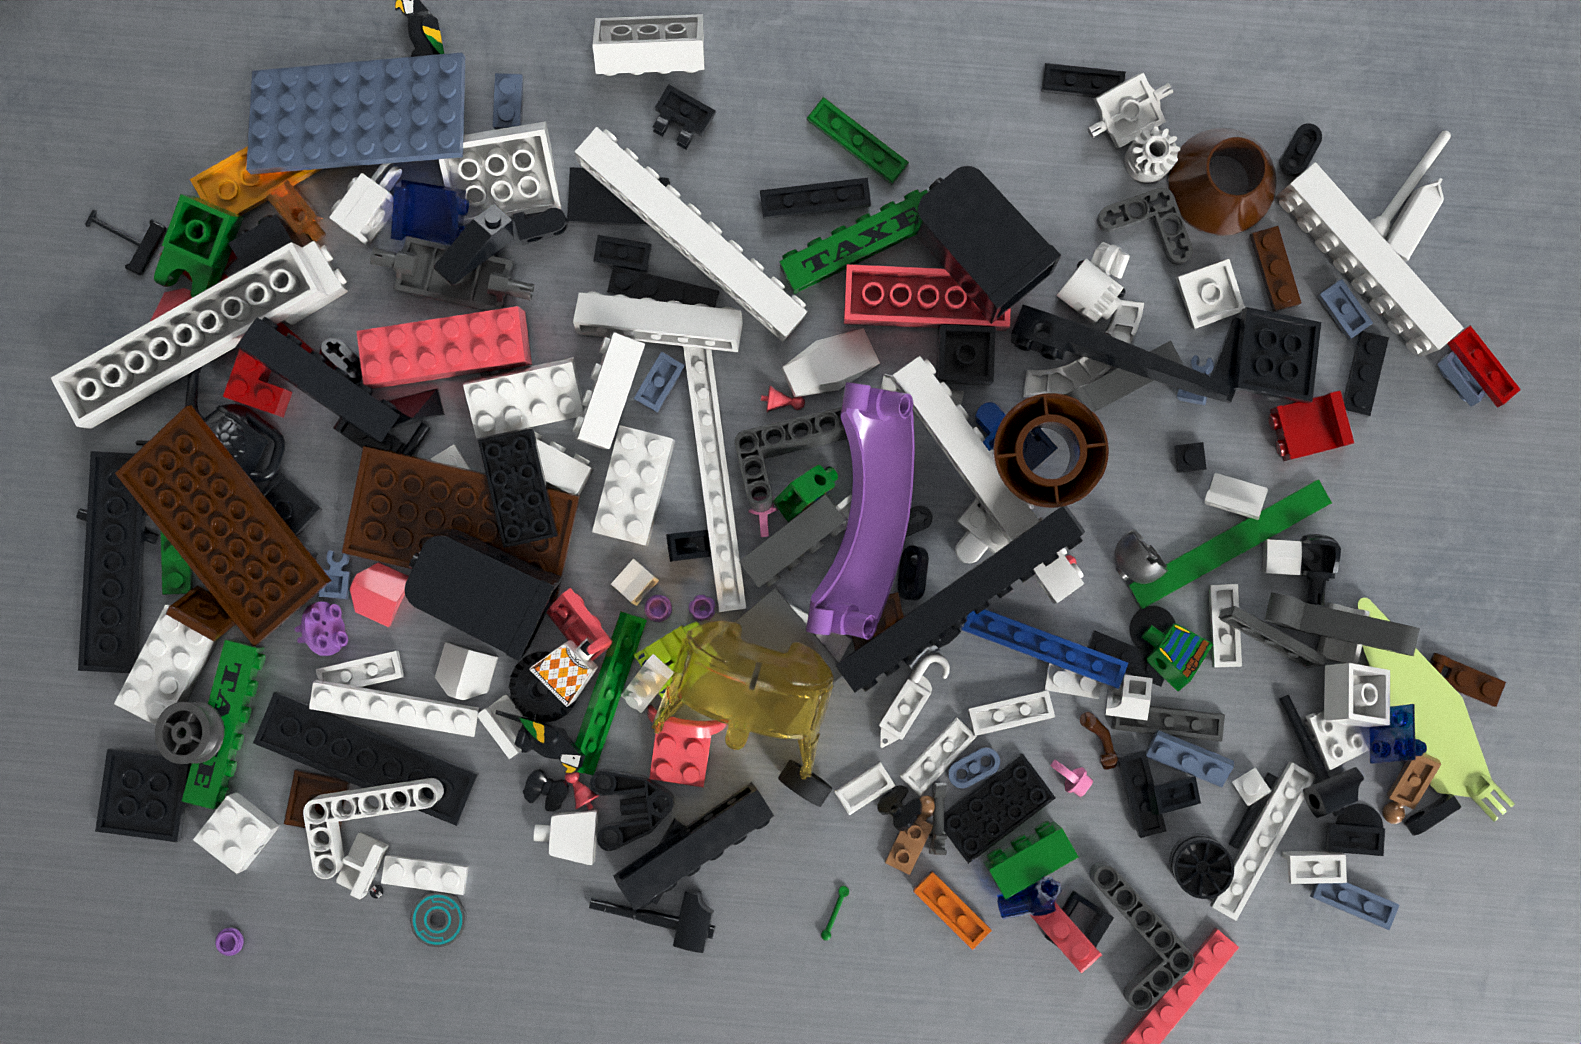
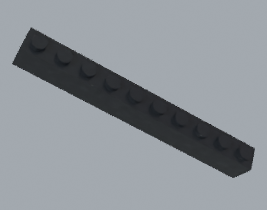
M1068 506L1058 508L841 660L836 665L837 669L854 693L861 688L866 692L878 683L876 680L878 676L883 673L889 676L900 668L898 663L901 660L907 658L908 661H911L922 653L920 647L927 642L932 646L945 637L942 633L949 627L955 630L967 622L966 615L972 611L977 615L989 607V599L995 595L1000 599L1013 590L1011 584L1020 579L1023 583L1036 574L1034 568L1043 563L1046 567L1059 558L1057 552L1064 547H1067L1068 550L1076 547L1083 541L1080 536L1085 533V530Z

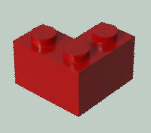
M239 349L223 397L284 418L292 392L267 383L271 370Z

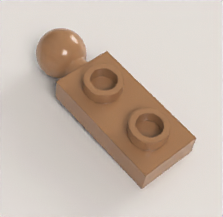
M1416 749L1412 751L1387 793L1389 799L1394 801L1387 803L1383 808L1382 814L1387 822L1391 824L1402 822L1405 818V806L1415 809L1442 765L1439 759Z
M925 795L919 798L922 804L921 814H917V820L910 828L898 832L885 859L886 864L908 875L911 874L933 828V823L926 821L928 817L933 816L935 809L932 796Z

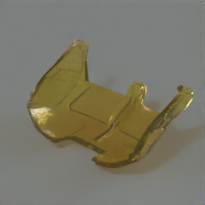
M712 621L689 630L686 637L682 640L673 667L674 673L670 686H667L651 726L652 729H655L654 733L659 734L662 732L664 722L685 704L704 716L729 725L725 742L733 750H739L745 746L750 732L781 739H797L803 761V767H801L799 774L801 779L811 778L820 737V726L824 720L834 687V676L824 659L816 651L799 642H793L787 653H781L746 642L741 639L742 627L735 622ZM756 662H760L762 665L755 689H749Z

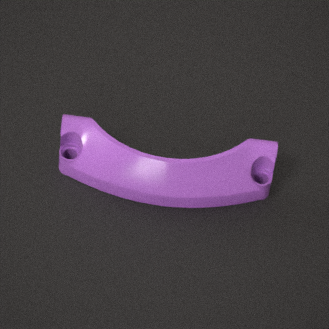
M846 382L841 420L848 437L852 458L853 488L851 508L839 551L825 578L811 596L806 631L819 635H830L832 632L840 635H852L871 639L876 632L877 624L893 585L908 527L913 491L915 454L913 398L908 393L871 388L868 385Z

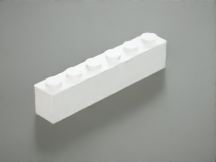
M579 292L573 324L576 333L581 335L609 338V335L614 332L636 341L738 352L743 321L741 310H736L733 307L714 308L706 304L687 305L679 301L660 302L652 298L633 299L625 295L607 296L598 292Z

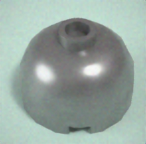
M1134 529L1125 534L1116 546L1115 560L1119 566L1115 569L1125 581L1130 578L1140 584L1152 583L1168 571L1166 569L1167 565L1151 544L1149 547L1144 541L1141 543L1144 537Z

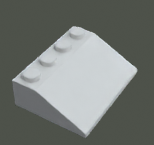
M546 121L466 134L463 141V157L439 159L454 226L469 224L492 204H495L508 217H513V214L524 212L526 215L544 212L549 208L561 209Z

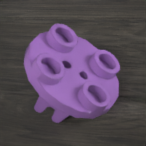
M320 601L307 606L303 612L301 624L295 627V632L302 633L297 642L306 643L313 652L320 656H330L339 652L348 643V636L345 633V624L341 617L342 611L340 607L336 604L331 605Z

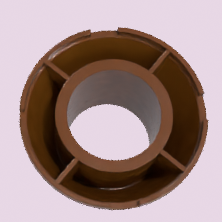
M1230 128L1209 129L1187 140L1181 146L1177 154L1178 161L1170 169L1168 176V189L1175 197L1182 219L1194 229L1216 234V236L1238 234L1258 223L1267 213L1274 200L1277 184L1275 167L1266 149L1250 135ZM1227 156L1235 159L1243 166L1248 177L1246 194H1228L1215 185L1209 172V163L1212 157Z
M1044 393L1021 401L1005 415L995 435L993 454L995 466L1001 480L1016 497L1034 506L1058 508L1080 501L1096 487L1107 467L1109 446L1105 429L1094 412L1073 397L1057 393ZM1037 428L1051 429L1060 434L1066 441L1070 452V459L1067 469L1059 478H1042L1033 473L1026 465L1023 457V443L1031 430Z

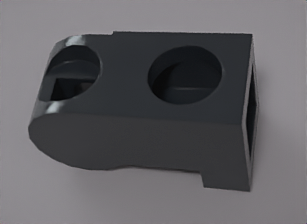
M549 208L542 215L527 218L524 212L513 214L519 240L523 245L561 235L568 228L567 218L563 211L558 208Z

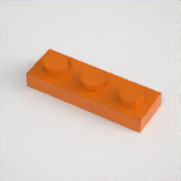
M933 871L913 889V892L972 950L992 931Z

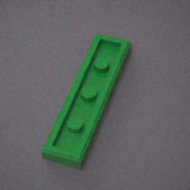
M824 97L807 117L809 123L891 185L894 184L909 164L902 156Z

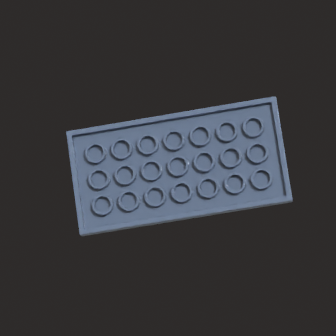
M461 52L252 71L246 170L250 174L463 157L466 61L464 54Z

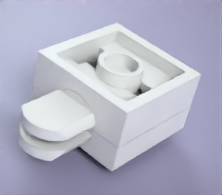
M393 163L381 164L371 179L363 173L359 177L353 178L347 187V194L342 200L339 199L331 209L332 214L329 218L369 247L400 205L389 192L401 177L402 169L398 166L393 167Z
M977 498L973 500L955 522L966 531L955 547V554L960 561L968 564L977 562L987 549L994 554L1009 543L982 505L978 507L980 502Z

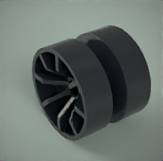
M1200 833L1190 834L1181 838L1174 845L1170 853L1169 865L1171 873L1187 894L1199 899H1211L1224 893L1231 885L1234 877L1233 860L1229 852L1215 838Z

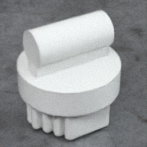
M1102 242L1095 249L1091 262L1108 276L1113 275L1114 277L1122 278L1130 255L1122 252V249L1116 245Z

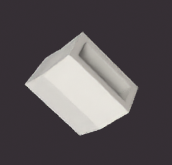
M1267 539L1263 542V572L1300 575L1302 541Z
M633 558L611 585L632 604L637 606L659 580Z

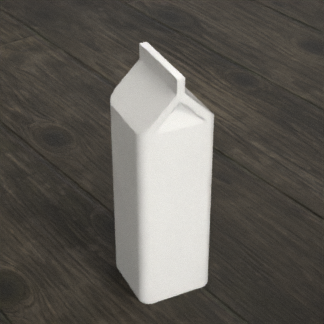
M1442 178L1429 185L1419 187L1411 193L1392 225L1390 232L1385 237L1387 243L1404 262L1408 261L1444 201L1440 185L1443 180Z

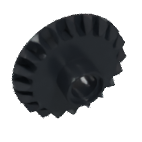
M548 651L535 652L521 659L510 675V684L508 686L511 694L510 699L513 700L515 708L519 709L523 716L543 723L563 718L573 709L577 702L576 699L566 707L549 689L547 694H541L538 691L537 684L541 681L529 669L551 653Z

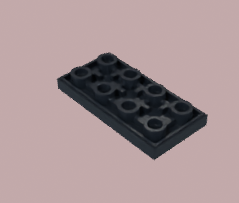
M529 428L479 439L478 444L503 548L557 537L559 534L534 429Z
M1021 753L944 811V832L969 864L1056 799V797Z

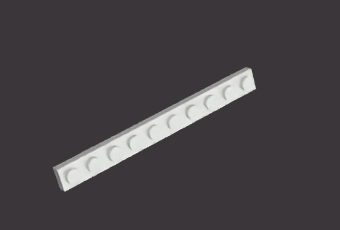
M683 346L719 612L746 609L712 350Z

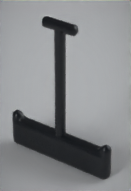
M92 210L85 226L90 227L93 222L137 245L138 249L130 263L125 265V268L137 275H142L165 234L166 227L153 219L149 220L150 227L140 242L96 219L97 211Z

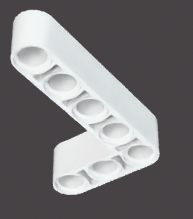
M434 778L321 794L313 798L305 805L303 815L312 868L315 875L321 879H329L344 866L342 860L345 856L339 821L432 807L442 798L444 793L441 782ZM423 787H428L433 791V799H428L424 796ZM396 791H401L406 795V803H401L397 800ZM369 795H373L379 800V807H374L370 804ZM342 799L348 800L351 803V811L343 808ZM315 804L323 806L325 810L324 815L316 812ZM320 831L328 834L329 842H324L320 838ZM324 858H328L333 862L334 869H329L325 866Z

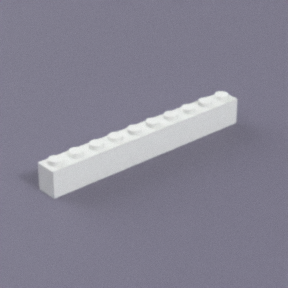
M919 356L893 374L891 380L900 392L908 393L912 396L914 412L1010 543L1043 520V518L1040 517L1038 519L1032 511L1034 505L1019 499L1005 486L995 466L993 449L988 451L983 444V441H985L983 434L977 427L972 429L966 419L969 416L960 404L957 406L950 398L953 394L944 382H938L934 376L936 370L928 359L923 361ZM1065 548L1057 552L1059 558L1045 567L1041 563L1034 568L1036 574L1033 577L1053 604L1060 602L1085 584L1081 579L1084 575L1075 563L1070 564L1064 556L1067 554Z

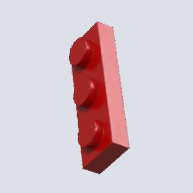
M1471 325L1464 328L1447 343L1497 408L1504 405L1521 390Z

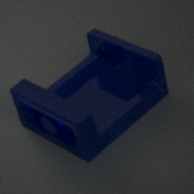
M401 179L394 186L391 239L402 241L406 236L447 243L451 246L467 227L463 225L464 216H467L469 210V200L465 199L466 190Z

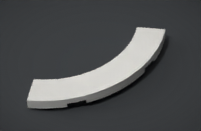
M1122 300L1121 304L1114 311L1105 334L1130 344L1138 330L1144 303ZM1082 356L1078 360L1058 368L1026 370L1022 398H1029L1044 393L1068 394L1083 385L1086 386L1097 380L1113 366Z

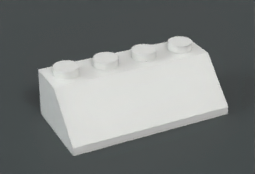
M703 14L595 18L593 53L596 74L612 76L617 73L639 75L644 72L666 74L671 71L693 73L698 70H704Z
M614 332L609 335V338L604 337L599 353L603 354L600 364L595 363L590 379L594 380L592 389L586 390L581 405L585 406L582 417L577 416L574 423L573 432H576L575 439L600 449H610L645 346L644 343Z

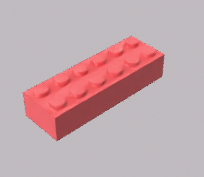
M870 265L846 266L844 324L939 328L940 325L996 327V331H1007L1010 327L1011 308L991 324L983 316L978 306L945 269Z
M518 306L356 331L363 384L372 389L532 365L526 314Z

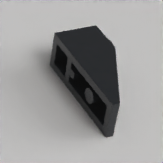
M492 204L468 224L435 263L434 269L453 286L514 240L513 220L495 204Z

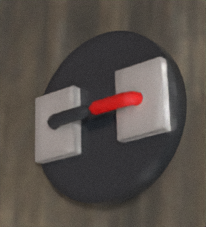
M373 885L369 892L371 897L378 899L383 895L384 891L380 885Z

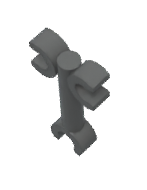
M932 783V797L935 804L933 834H929V839H931L929 854L932 855L947 854V850H945L947 834H944V799L946 798L947 783Z

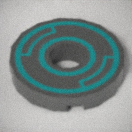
M434 891L426 894L416 902L411 911L410 924L412 932L419 941L427 946L439 948L450 945L460 937L465 928L467 916L458 897L451 893ZM434 912L444 914L446 921L443 926L433 924L431 917Z

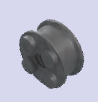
M203 702L174 703L161 713L155 726V742L158 750L163 757L176 764L203 763L208 761L219 751L224 739V722L220 714L211 705Z

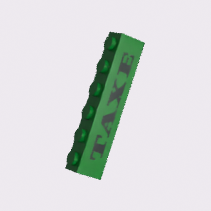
M918 189L904 196V201L897 204L894 201L889 202L880 208L881 212L873 216L867 213L855 220L856 224L848 228L845 225L840 226L831 232L832 236L824 240L818 237L806 244L807 248L799 252L797 249L785 253L782 256L783 260L779 261V264L793 294L795 295L846 270L847 265H856L915 236L914 223L921 198L928 193L927 189L919 192Z
M234 639L224 641L208 704L217 710L224 722L223 743L216 755L208 761L191 764L182 802L214 810L220 806L227 795H230V788H227L230 777L234 776L237 768V761L234 760L237 750L241 749L244 742L242 730L244 723L247 724L251 716L249 704L251 697H254L258 690L259 682L256 681L258 670H262L265 663L266 655L263 654L265 647L253 646L250 643Z

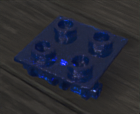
M1414 704L1390 706V725L1369 727L1370 764L1416 760V756H1422L1427 751L1426 743L1415 739Z

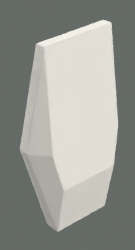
M864 328L815 341L784 365L781 370L793 396L798 397L839 391L845 387L846 382L851 383L879 365L880 362Z

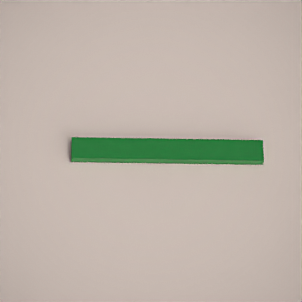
M1315 480L1261 510L1259 520L1249 517L1166 563L1168 571L1156 581L1148 584L1132 582L1127 586L1140 609H1144L1332 504L1320 480Z

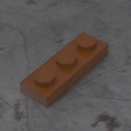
M1279 226L1250 234L1272 311L1276 312L1300 305L1302 302Z

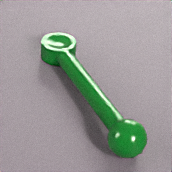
M841 886L838 889V900L826 929L821 932V938L824 941L830 940L832 936L831 929L843 899L849 895L847 886Z

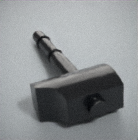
M1286 695L1279 698L1285 711L1284 714L1287 715L1307 762L1318 782L1303 789L1309 809L1316 818L1330 813L1334 817L1346 813L1345 806L1358 801L1359 786L1364 780L1362 773L1357 767L1330 777L1290 696Z
M687 889L685 891L679 917L646 909L634 911L632 907L596 898H591L589 905L590 909L676 930L673 946L692 952L704 953L708 938L713 939L716 926L711 925L714 910L704 903L701 891Z

